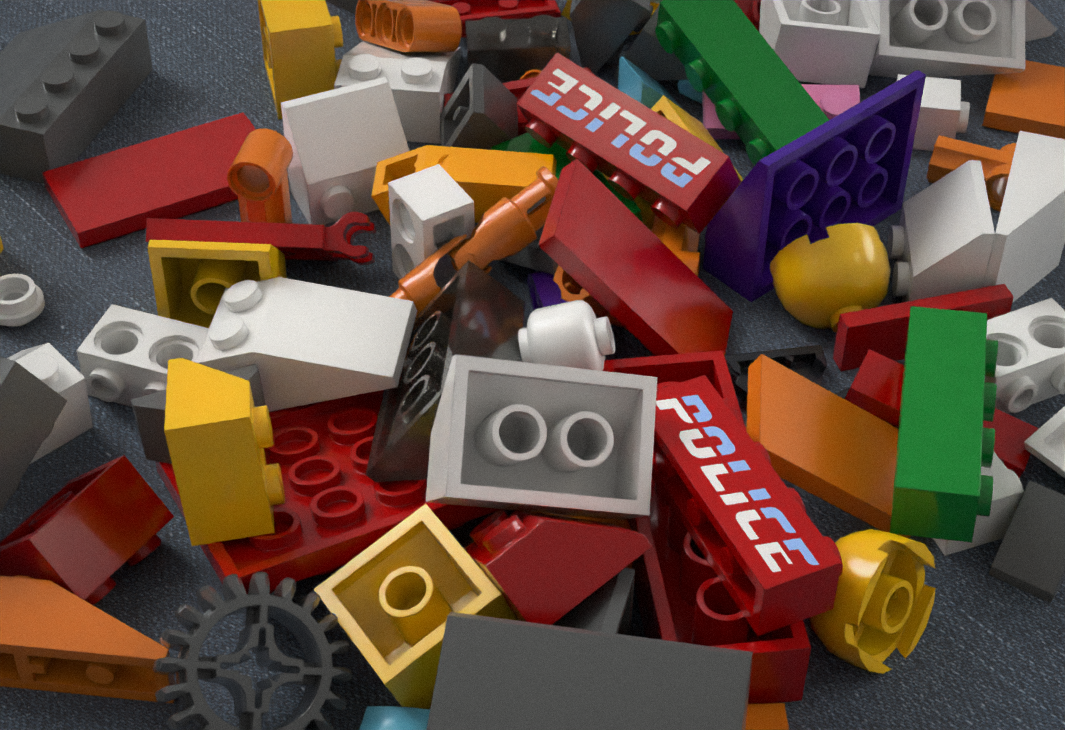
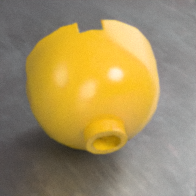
M848 223L826 227L829 238L810 244L806 234L781 249L771 261L770 272L773 277L776 294L783 307L800 323L819 329L832 328L837 333L840 314L875 308L882 302L887 294L891 270L885 246L881 242L877 230L870 225Z
M868 529L851 533L835 542L842 558L843 572L839 576L834 607L832 610L815 615L809 619L812 630L832 654L847 663L867 671L884 674L892 669L882 662L896 648L906 659L914 650L927 626L934 604L936 588L924 584V565L935 568L933 555L924 543L890 532Z

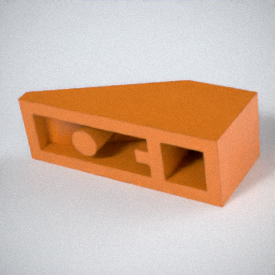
M23 575L12 577L0 576L1 687L157 702L156 691L169 685H175L174 675H161L153 671V665L156 660L170 657L168 648L50 580L34 579ZM175 699L166 703L174 704Z

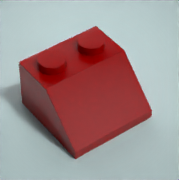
M123 455L69 480L0 540V576L12 577L23 575L34 579L50 580L94 605L115 587L116 582L111 577L115 571L125 562L129 566L137 564L160 545L162 541L156 533L174 515L127 457Z
M500 510L473 529L470 536L475 542L467 547L465 551L502 593L518 621L552 625L650 549L652 544L644 534L611 523L516 510L508 516L504 510Z

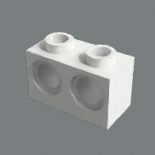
M440 164L388 182L393 272L399 279L454 237L466 234L467 237L465 239L470 238L475 228L474 201ZM448 254L439 259L434 268L433 275L438 287L449 292L457 290L469 282L463 274L458 273L453 268Z
M1049 298L987 320L986 339L998 340L994 378L985 377V382L997 384L996 409L1007 414L1010 412L1017 413L1034 403L1059 394H1065V310L1054 299Z
M111 304L76 351L81 374L86 380L88 395L106 402H116L132 407L131 399L166 390L168 360L184 358L196 362L209 328Z

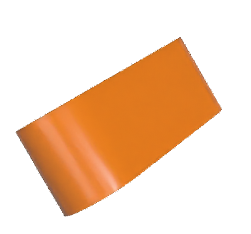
M358 0L356 6L355 25L359 38L363 41L401 52L451 53L455 52L459 46L462 33L461 19L457 9L453 6L428 0Z

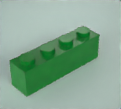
M734 0L660 1L657 26L655 27V33L660 45L667 53H674L684 65L686 76L693 88L698 92L704 91L715 105V111L721 124L728 131H735L744 142L748 157L754 166L759 160L829 121L828 117Z
M915 306L910 308L890 533L972 543L977 515L990 516L993 476L981 475V467L991 468L995 429L984 428L983 421L993 422L997 384L985 382V377L994 378L998 340L986 339L987 313Z

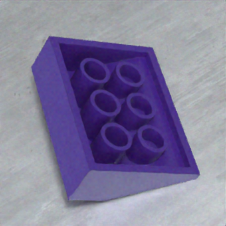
M919 70L912 72L759 160L708 223L705 234L703 269L752 303L774 289L770 263L781 249L795 239L807 234L810 244L829 238L826 227L848 223L875 226L902 209L926 74Z

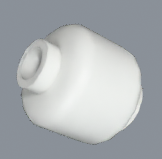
M575 300L536 309L530 314L527 327L521 328L518 331L519 347L523 362L603 371L605 355L615 353V342L608 317L596 318L592 307L583 300Z

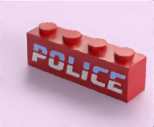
M559 53L554 55L516 103L529 122L525 126L526 131L535 140L547 148H551L556 143L567 150L566 156L572 162L578 159L591 173L596 169L609 177L608 183L625 198L634 201L640 196L652 204L650 209L659 219L675 229L682 223L700 234L741 182L729 156Z
M706 375L658 389L656 393L652 478L756 635L760 636L832 610L839 576L843 572L840 552L834 541L828 536H822L808 517L798 492L794 488H787L772 467L765 447L758 441L754 442L743 428L732 402L728 398H722Z

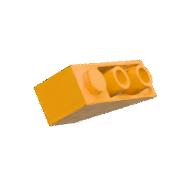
M425 145L377 162L371 196L390 225L388 182L440 164L474 201L475 223H479L483 213L503 197L512 199L537 179L536 171L542 166L546 167L556 177L557 161L552 154Z

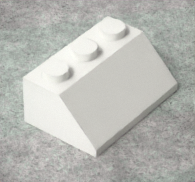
M454 355L431 431L426 502L616 520L649 516L657 377Z

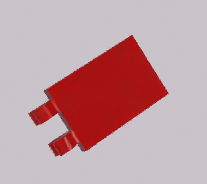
M349 212L330 227L318 224L147 218L145 242L149 243V240L271 244L284 253L285 260L337 262L338 260H350L359 265H369L375 262V255L370 253L366 246H353V241L360 233H376V225L370 222V218L360 212Z

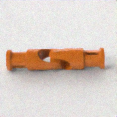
M542 166L537 170V179L512 199L503 197L484 212L469 239H465L467 237L466 234L454 237L398 281L399 288L389 297L414 302L417 313L413 329L424 320L430 323L477 287L480 282L486 279L491 271V265L488 266L490 262L517 255L537 239L536 231L545 225L558 183V179L546 167ZM545 196V201L528 214V209ZM445 254H448L453 268L469 280L461 288L449 292L438 287L433 276L434 268L439 259Z

